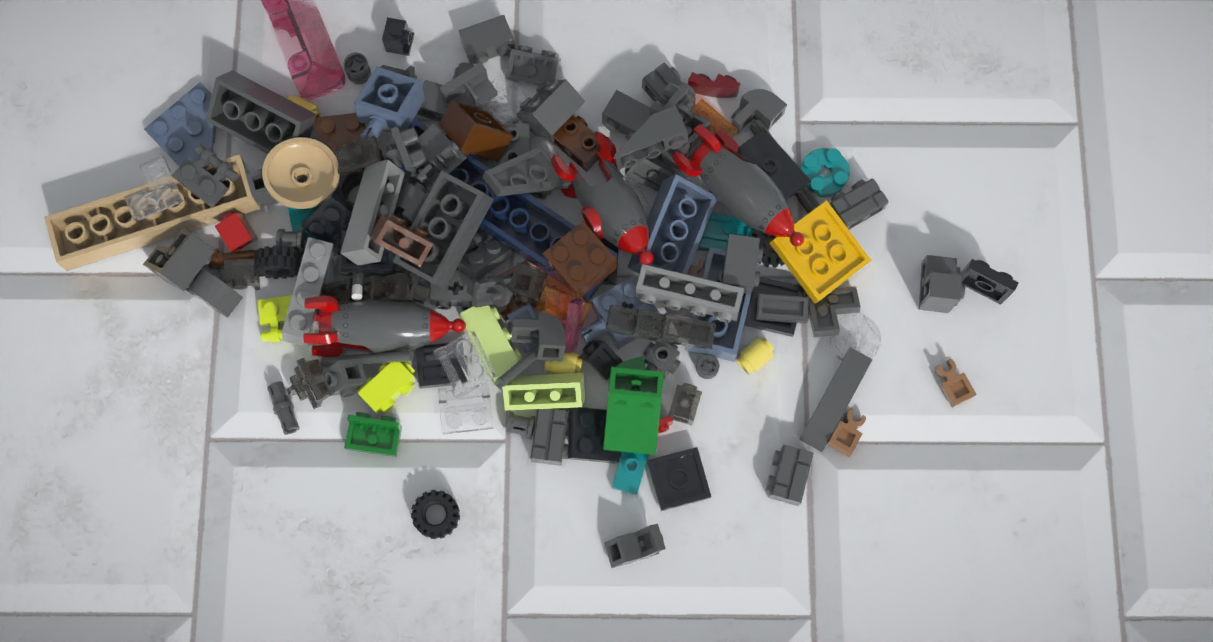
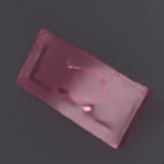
M574 298L570 301L567 317L563 318L562 325L565 330L564 353L570 354L578 348L579 330L581 328L584 308L583 299L577 300V298Z

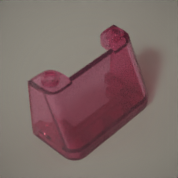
M261 0L275 31L283 29L289 33L290 37L297 36L302 51L292 55L288 60L287 66L300 96L311 101L341 89L345 85L346 77L317 7L303 0Z

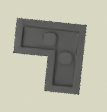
M856 287L835 288L817 303H814L809 297L808 312L813 337L839 335L840 328L837 314L860 313L861 306Z

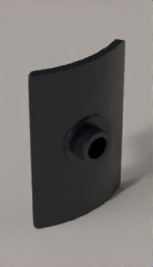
M765 130L756 134L738 148L737 153L747 158L753 164H757L771 177L783 192L786 201L811 183L810 178Z

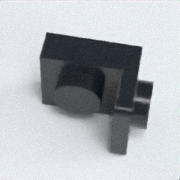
M592 340L586 344L582 350L583 354L579 357L607 381L611 375V367H616L624 362L605 341Z

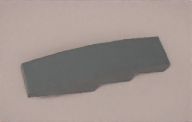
M849 347L799 440L821 452L824 450L871 364L872 358Z

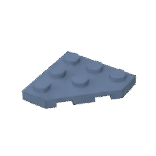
M201 82L144 129L179 167L188 157L195 162L200 159V156L195 153V148L201 144L206 149L210 148L213 150V143H215L216 126L205 121L212 93Z

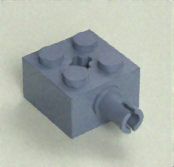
M376 66L354 102L358 122L367 124L366 129L360 135L364 143L368 144L371 139L370 145H374L382 130L391 132V129L397 126L400 131L408 129L425 100L422 81Z
M636 275L592 299V309L597 315L598 320L579 330L586 344L607 333L616 348L620 349L661 324L662 316L656 306L644 303L640 298L636 297L638 282ZM622 310H631V315H628L627 313L622 314Z

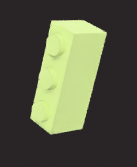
M488 305L478 308L473 306L459 313L460 319L466 322L465 329L495 385L499 384L498 378L523 357L517 348L512 349L509 343L511 335L506 327H500L497 321L500 319V315L495 306L489 307Z
M583 373L518 375L505 387L502 386L505 410L582 407L585 400Z

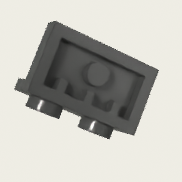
M518 45V49H511L506 78L538 85L546 80L553 81L556 79L561 58L556 57V52L542 50V53L538 54L532 52V47Z

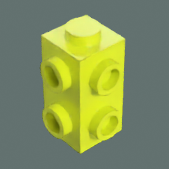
M406 361L402 363H384L379 368L380 373L373 379L371 377L368 378L367 383L360 387L359 396L378 416L382 412L384 414L389 412L396 404L394 401L401 394L405 396L414 388L415 385L413 383L416 379L412 374L415 370Z

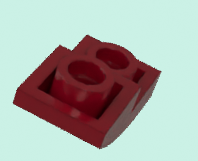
M694 72L691 73L688 79V84L694 89L696 94L716 98L737 97L741 84L734 77L729 75L723 76L719 73L715 81H712L705 74H696Z

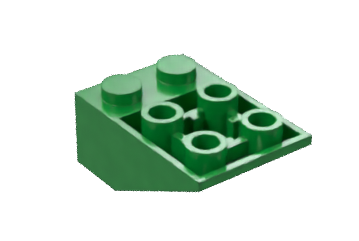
M611 367L603 450L656 455L664 372Z

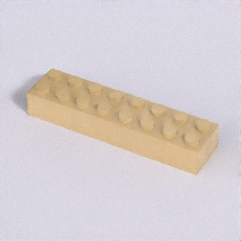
M240 154L222 160L231 164L233 170L239 174V177L234 182L228 178L225 179L223 184L229 190L213 208L175 180L173 176L45 216L56 263L66 271H70L175 237L182 229L194 231L221 222L219 218L231 211L233 213L246 214L259 210V203L252 197L246 174L249 173L247 164ZM209 165L206 171L214 176L217 169Z

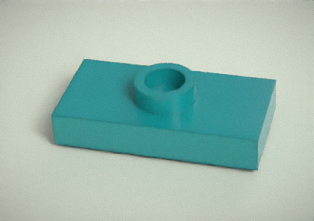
M622 452L612 489L637 496L648 454Z

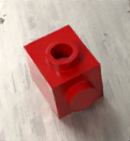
M228 212L220 217L219 220L221 222L215 225L230 252H238L258 239L243 213Z

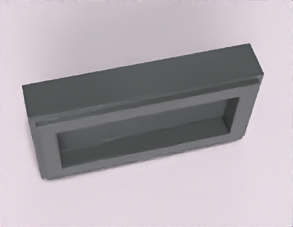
M758 293L756 320L807 324L809 297Z

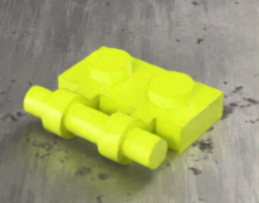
M292 295L258 300L260 325L262 327H271L270 331L261 332L262 342H281L283 329H280V324L285 322Z

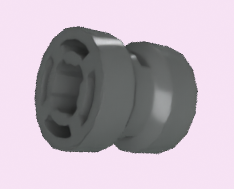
M357 52L346 56L343 66L350 82L357 85L366 83L371 76V70L366 57Z

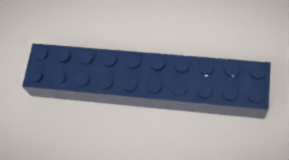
M415 118L408 127V129L414 127L418 137L429 128ZM465 155L467 159L449 175L494 199L479 228L565 286L546 264L543 253L576 226L527 193L497 196L482 178L485 171L490 168L472 156ZM401 163L402 167L400 169L405 172L404 177L414 184L418 182L423 185L415 176L411 177L409 171ZM605 246L613 254L618 263L617 253L608 248L607 246ZM606 278L588 291L582 298L589 302Z

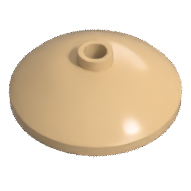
M298 137L279 143L268 153L263 163L262 177L268 193L277 202L291 208L306 209L320 205L336 190L340 179V169L336 156L325 144L315 139ZM300 178L307 179L304 183L298 181Z

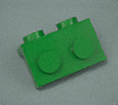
M356 412L355 416L348 415L347 421L349 426L344 448L346 450L397 457L402 426L399 422H396L397 419L394 417L381 416V419L371 418L370 414Z

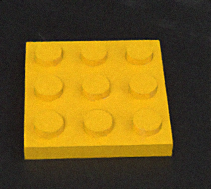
M827 200L794 224L795 232H800L804 236V242L801 246H793L789 237H776L770 242V245L814 303L819 302L872 261Z

